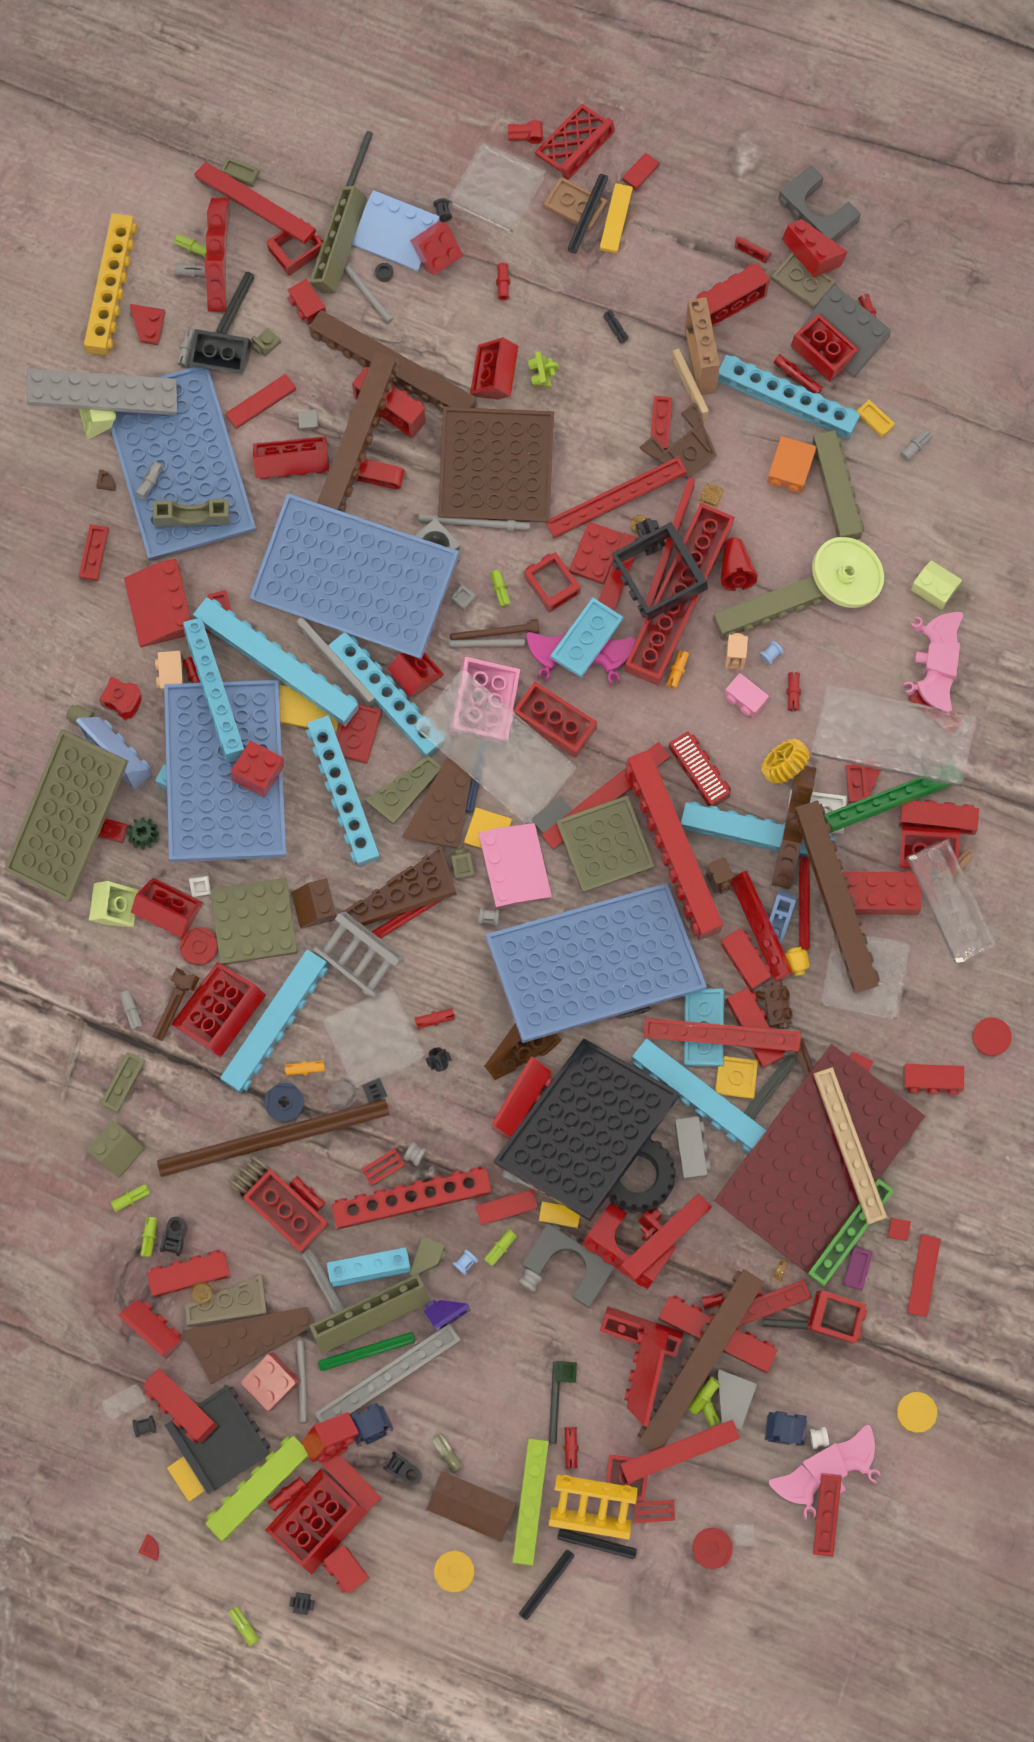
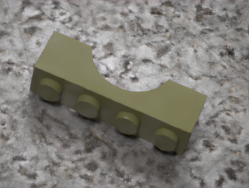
M209 499L206 503L200 505H181L172 500L153 501V520L156 527L229 525L230 504L228 499Z

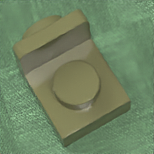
M269 328L257 338L255 336L251 338L252 348L255 352L261 353L265 357L281 343V340Z
M464 847L454 849L450 856L455 878L474 875L469 849L465 850Z

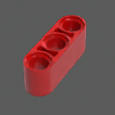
M365 459L360 464V474L355 481L397 490L401 488L405 469Z

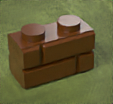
M723 857L709 863L706 871V877L711 882L710 886L713 893L719 892L723 894L730 890L734 875L729 868L726 858Z

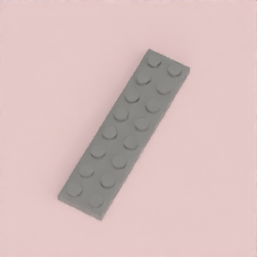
M28 368L27 405L176 415V379Z

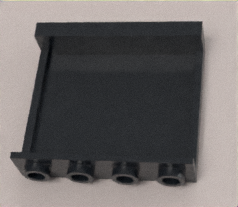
M226 1384L222 1389L197 1405L218 1425L201 1444L197 1440L192 1442L185 1435L187 1430L183 1426L179 1429L172 1421L164 1425L204 1490L209 1495L270 1454L268 1449L271 1448L266 1438L261 1439L258 1431L260 1429L254 1420L250 1421L247 1417L249 1411L244 1403L240 1405L236 1398L239 1395L234 1387L231 1386L229 1388Z

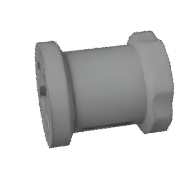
M481 907L479 924L489 923L498 927L500 909L493 911L485 910L484 907Z

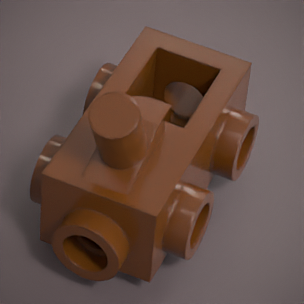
M772 982L771 986L765 987V992L756 991L757 999L765 1000V1006L768 1007L770 1025L777 1026L778 1029L789 1028V1024H792L793 1013L788 1001L790 993L787 987L783 985V982Z

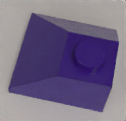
M433 1300L425 1306L424 1313L437 1332L468 1313L470 1307L467 1303L445 1300L436 1302V1300Z

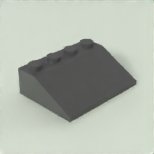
M836 285L822 298L801 327L802 329L815 316L820 314L859 350L844 368L853 377L860 372L883 346L891 334L890 328Z

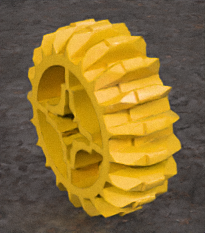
M796 738L793 740L789 739L787 742L783 741L782 744L777 745L764 758V762L761 764V771L767 781L774 785L788 782L795 775H799V772L807 765L810 752L806 745Z

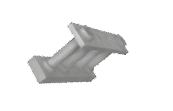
M341 912L335 918L339 922V927L325 947L319 945L313 950L317 953V956L328 961L360 986L364 994L375 997L381 993L376 986L389 967L400 965L405 958L347 912ZM345 930H349L354 934V939L339 959L331 953V950ZM360 942H364L369 946V950L356 969L353 970L345 963ZM380 954L384 958V962L371 981L368 982L361 974L374 955Z

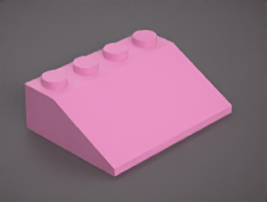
M465 657L460 667L448 734L459 736L462 733L477 736L482 740L507 742L520 669Z
M535 823L479 832V840L496 910L552 897Z

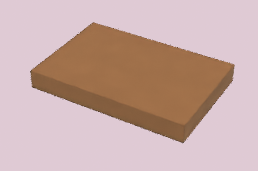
M560 177L545 200L543 208L578 225L591 192ZM600 198L587 231H591L606 207L608 200Z

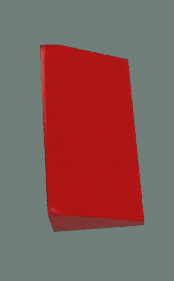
M736 237V249L763 263H767L772 252L743 237Z

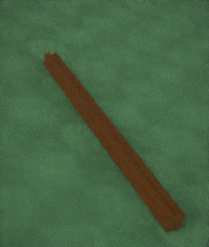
M386 1099L160 1159L157 1160L160 1176L164 1177L389 1116L390 1114Z

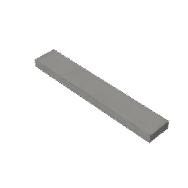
M302 617L297 620L298 629L369 707L376 704L375 697L310 625Z

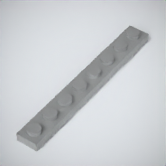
M450 1324L446 1325L317 1411L315 1415L321 1423L346 1412L349 1415L460 1342L459 1337Z

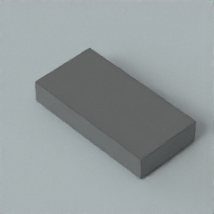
M559 796L534 816L531 821L535 823V826L543 834L556 823V820L562 819L572 811V808Z

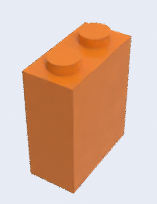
M781 436L767 483L774 487L787 488L794 493H802L817 446Z

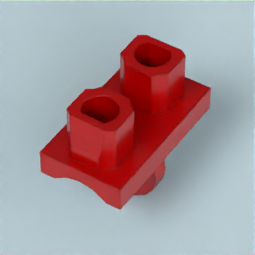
M653 1209L650 1212L646 1211L638 1220L642 1225L640 1230L645 1234L641 1238L643 1241H646L648 1238L650 1239L662 1227L658 1222L662 1215L657 1209Z

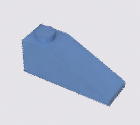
M779 889L769 920L782 945L797 895Z

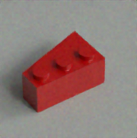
M802 219L788 224L782 237V241L813 277L840 267L848 252Z

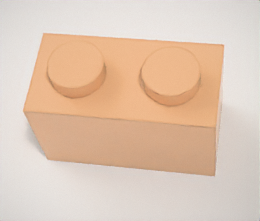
M740 633L729 635L725 658L726 669H744L748 636Z
M181 651L159 652L158 659H155L156 670H159L156 684L162 694H164V684L184 683L183 656Z

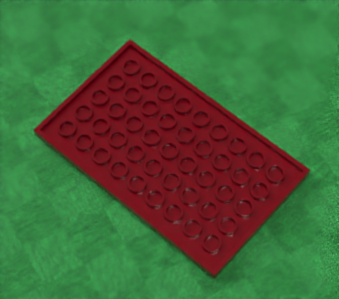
M830 1044L713 1200L807 1274L860 1204L813 1074L833 1067L874 1182L882 1176L925 1118L924 1114L833 1044Z

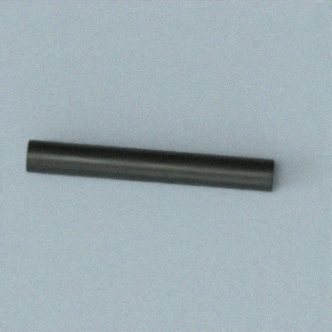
M762 1319V1327L807 1329L808 1321Z

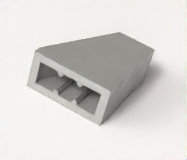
M718 1370L717 1380L721 1384L718 1388L721 1424L733 1419L736 1429L741 1431L757 1384Z

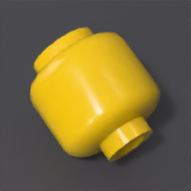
M802 947L787 949L785 956L794 976L805 974V970L810 967L808 952L802 949Z

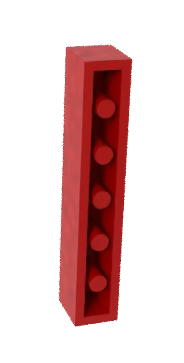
M674 1295L673 1298L669 1296L658 1320L700 1340L703 1336L700 1332L706 1322L710 1324L714 1317L711 1313L709 1316L702 1313L703 1309L692 1304L690 1307L684 1304L685 1300ZM737 1326L722 1352L767 1373L778 1351L774 1349L775 1345L766 1340L762 1343L756 1340V1335L748 1331L745 1334L738 1331L739 1327Z

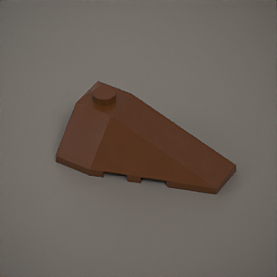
M515 1023L484 1067L492 1078L497 1080L515 1071L516 1067L523 1063L527 1064L531 1056L535 1058L539 1055L544 1056L548 1054L562 1040L555 1033L522 1043Z

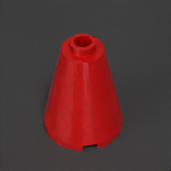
M731 537L724 543L721 585L730 591H736V588L741 587L742 590H746L757 583L758 574L743 541L737 537Z

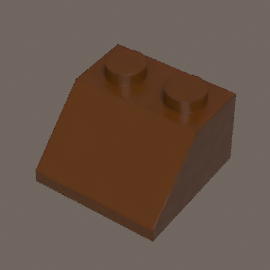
M327 878L309 882L291 892L300 929L334 921L337 917Z

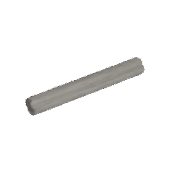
M308 1249L303 1252L302 1256L334 1313L344 1309L313 1251Z

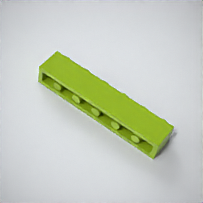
M287 1436L280 1443L281 1448L277 1452L272 1451L265 1458L267 1462L262 1467L258 1465L250 1473L252 1477L247 1482L243 1480L236 1487L238 1491L233 1496L229 1494L221 1502L223 1506L218 1511L214 1509L206 1517L208 1521L205 1524L221 1541L224 1542L309 1457L303 1444L295 1436L291 1438Z
M528 1439L513 1563L533 1566L549 1441Z

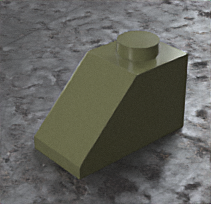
M422 1237L409 1276L421 1275L439 1266L440 1261L444 1262L447 1255V1250H444L445 1244Z

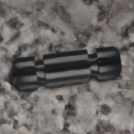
M609 310L604 313L603 318L609 323L608 325L612 332L617 336L619 343L622 344L628 340V335L623 331L624 329L618 319L614 317V313Z

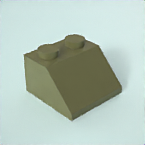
M112 1120L86 1150L117 1178H120L145 1148Z

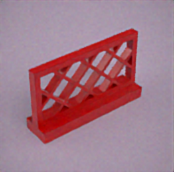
M581 104L535 151V155L560 171L563 177L569 180L615 132L614 122L610 118H603L584 104ZM584 111L588 114V118L578 119V115ZM599 121L602 123L599 127L591 128V122ZM589 122V128L579 129L578 124ZM576 124L577 130L566 131L568 125ZM590 133L587 139H579V134ZM577 135V140L567 142V136ZM564 136L565 142L554 143L557 137ZM578 145L576 151L568 152L567 146ZM565 147V153L555 154V148ZM553 148V154L545 155L542 153L545 149ZM566 157V161L562 165L556 163V158Z

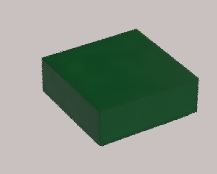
M556 1361L555 1381L576 1383L577 1362Z

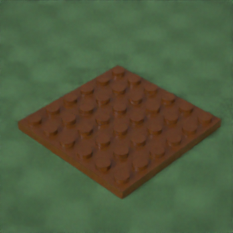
M443 407L438 517L549 522L554 411Z

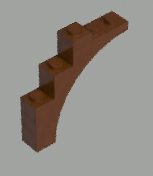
M805 765L804 769L799 772V775H795L771 883L773 886L787 889L791 887L802 844V835L793 808L810 803L816 775L815 767Z

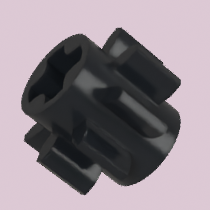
M440 1047L431 1049L428 1053L429 1057L425 1059L428 1067L431 1070L435 1069L437 1072L447 1069L448 1061H451L449 1052L446 1049L442 1050Z
M296 1592V1596L290 1598L289 1607H294L293 1613L308 1615V1611L314 1609L315 1600H311V1594Z

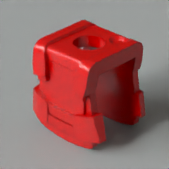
M111 676L99 701L102 707L116 711L117 715L124 720L132 719L142 701L141 691L137 684L123 683Z

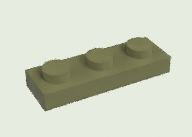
M127 1051L100 1104L119 1113L146 1061Z

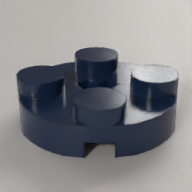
M279 1083L269 1090L265 1096V1108L269 1116L275 1121L282 1123L296 1120L303 1111L304 1098L300 1090L293 1084ZM283 1098H287V1101L290 1102L289 1105H286V1108H282V1105L279 1104V1101H283Z

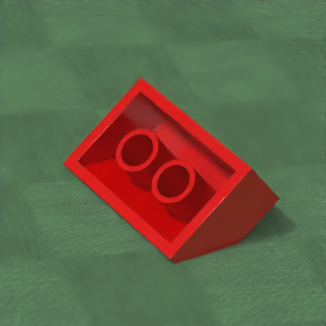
M820 314L815 316L794 335L790 345L829 382L844 370L859 350Z
M504 337L479 344L470 394L475 397L496 400L510 397L519 346Z
M902 825L899 868L957 872L960 829Z
M152 878L136 894L131 913L171 932L175 936L182 937L190 929L203 902Z
M137 1299L124 1309L119 1316L162 1357L168 1359L183 1342L180 1339L182 1334L174 1327L172 1329L167 1327L165 1324L168 1321L161 1314L156 1316L151 1311L153 1307L146 1300L141 1302Z

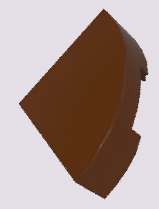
M100 469L96 485L97 489L115 491L116 487L113 478L106 471Z

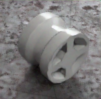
M413 1142L408 1148L404 1159L412 1161L418 1167L427 1149L419 1148Z
M526 1268L524 1271L525 1275L519 1279L518 1283L535 1293L536 1285L543 1278Z

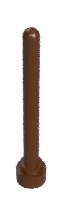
M538 619L530 620L531 622L522 625L450 634V639L463 640L527 631L535 634H540Z

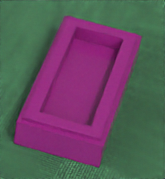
M853 1247L843 1286L860 1291L863 1290L873 1252Z

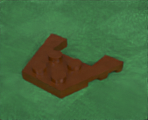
M695 402L681 413L693 429L671 447L664 450L653 436L639 447L643 452L662 464L679 456L687 471V474L683 476L686 479L692 477L717 456Z

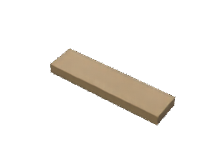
M679 348L675 349L672 352V361L692 402L696 403L700 417H702V420L707 419L709 410Z

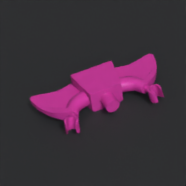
M528 632L526 636L529 649L536 661L545 667L539 671L538 680L540 676L544 675L546 676L544 683H547L550 676L549 671L558 664L550 658V655L561 642L562 635L545 637ZM635 638L609 640L589 668H592L594 663L603 666L606 673H609V685L613 686V679H616L618 684H620L619 674L614 671L627 661L634 647Z

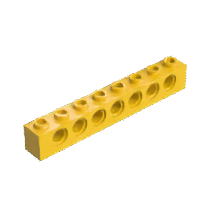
M111 214L84 341L86 353L108 356L109 349L112 350L113 348L112 334L116 332L117 323L115 320L116 316L120 314L119 301L123 299L124 294L122 286L127 281L126 267L130 266L129 253L134 247L133 234L137 233V223H135L133 216ZM107 299H111L109 303H105ZM101 332L105 333L102 336H98V334Z

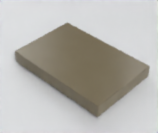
M793 252L789 254L771 276L772 281L813 310L836 284V280L826 273L813 277Z

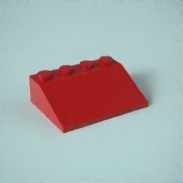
M176 558L156 563L124 578L140 648L185 637L183 622L191 620V615Z
M217 962L171 1025L221 1058L266 997V994L254 983Z
M645 1326L644 1332H639L637 1344H641L640 1350L635 1351L633 1363H636L635 1370L631 1369L628 1380L632 1382L631 1389H626L624 1400L628 1401L627 1409L645 1427H648L668 1338V1331Z
M321 1469L306 1484L307 1487L300 1491L294 1497V1500L265 1529L311 1575L367 1514L354 1499Z

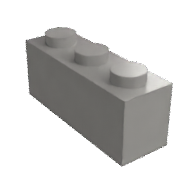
M699 1116L676 1119L674 1124L683 1181L706 1178L707 1172H710L709 1160H705L704 1155L707 1152L706 1141H702L701 1133H704L703 1121L699 1122Z

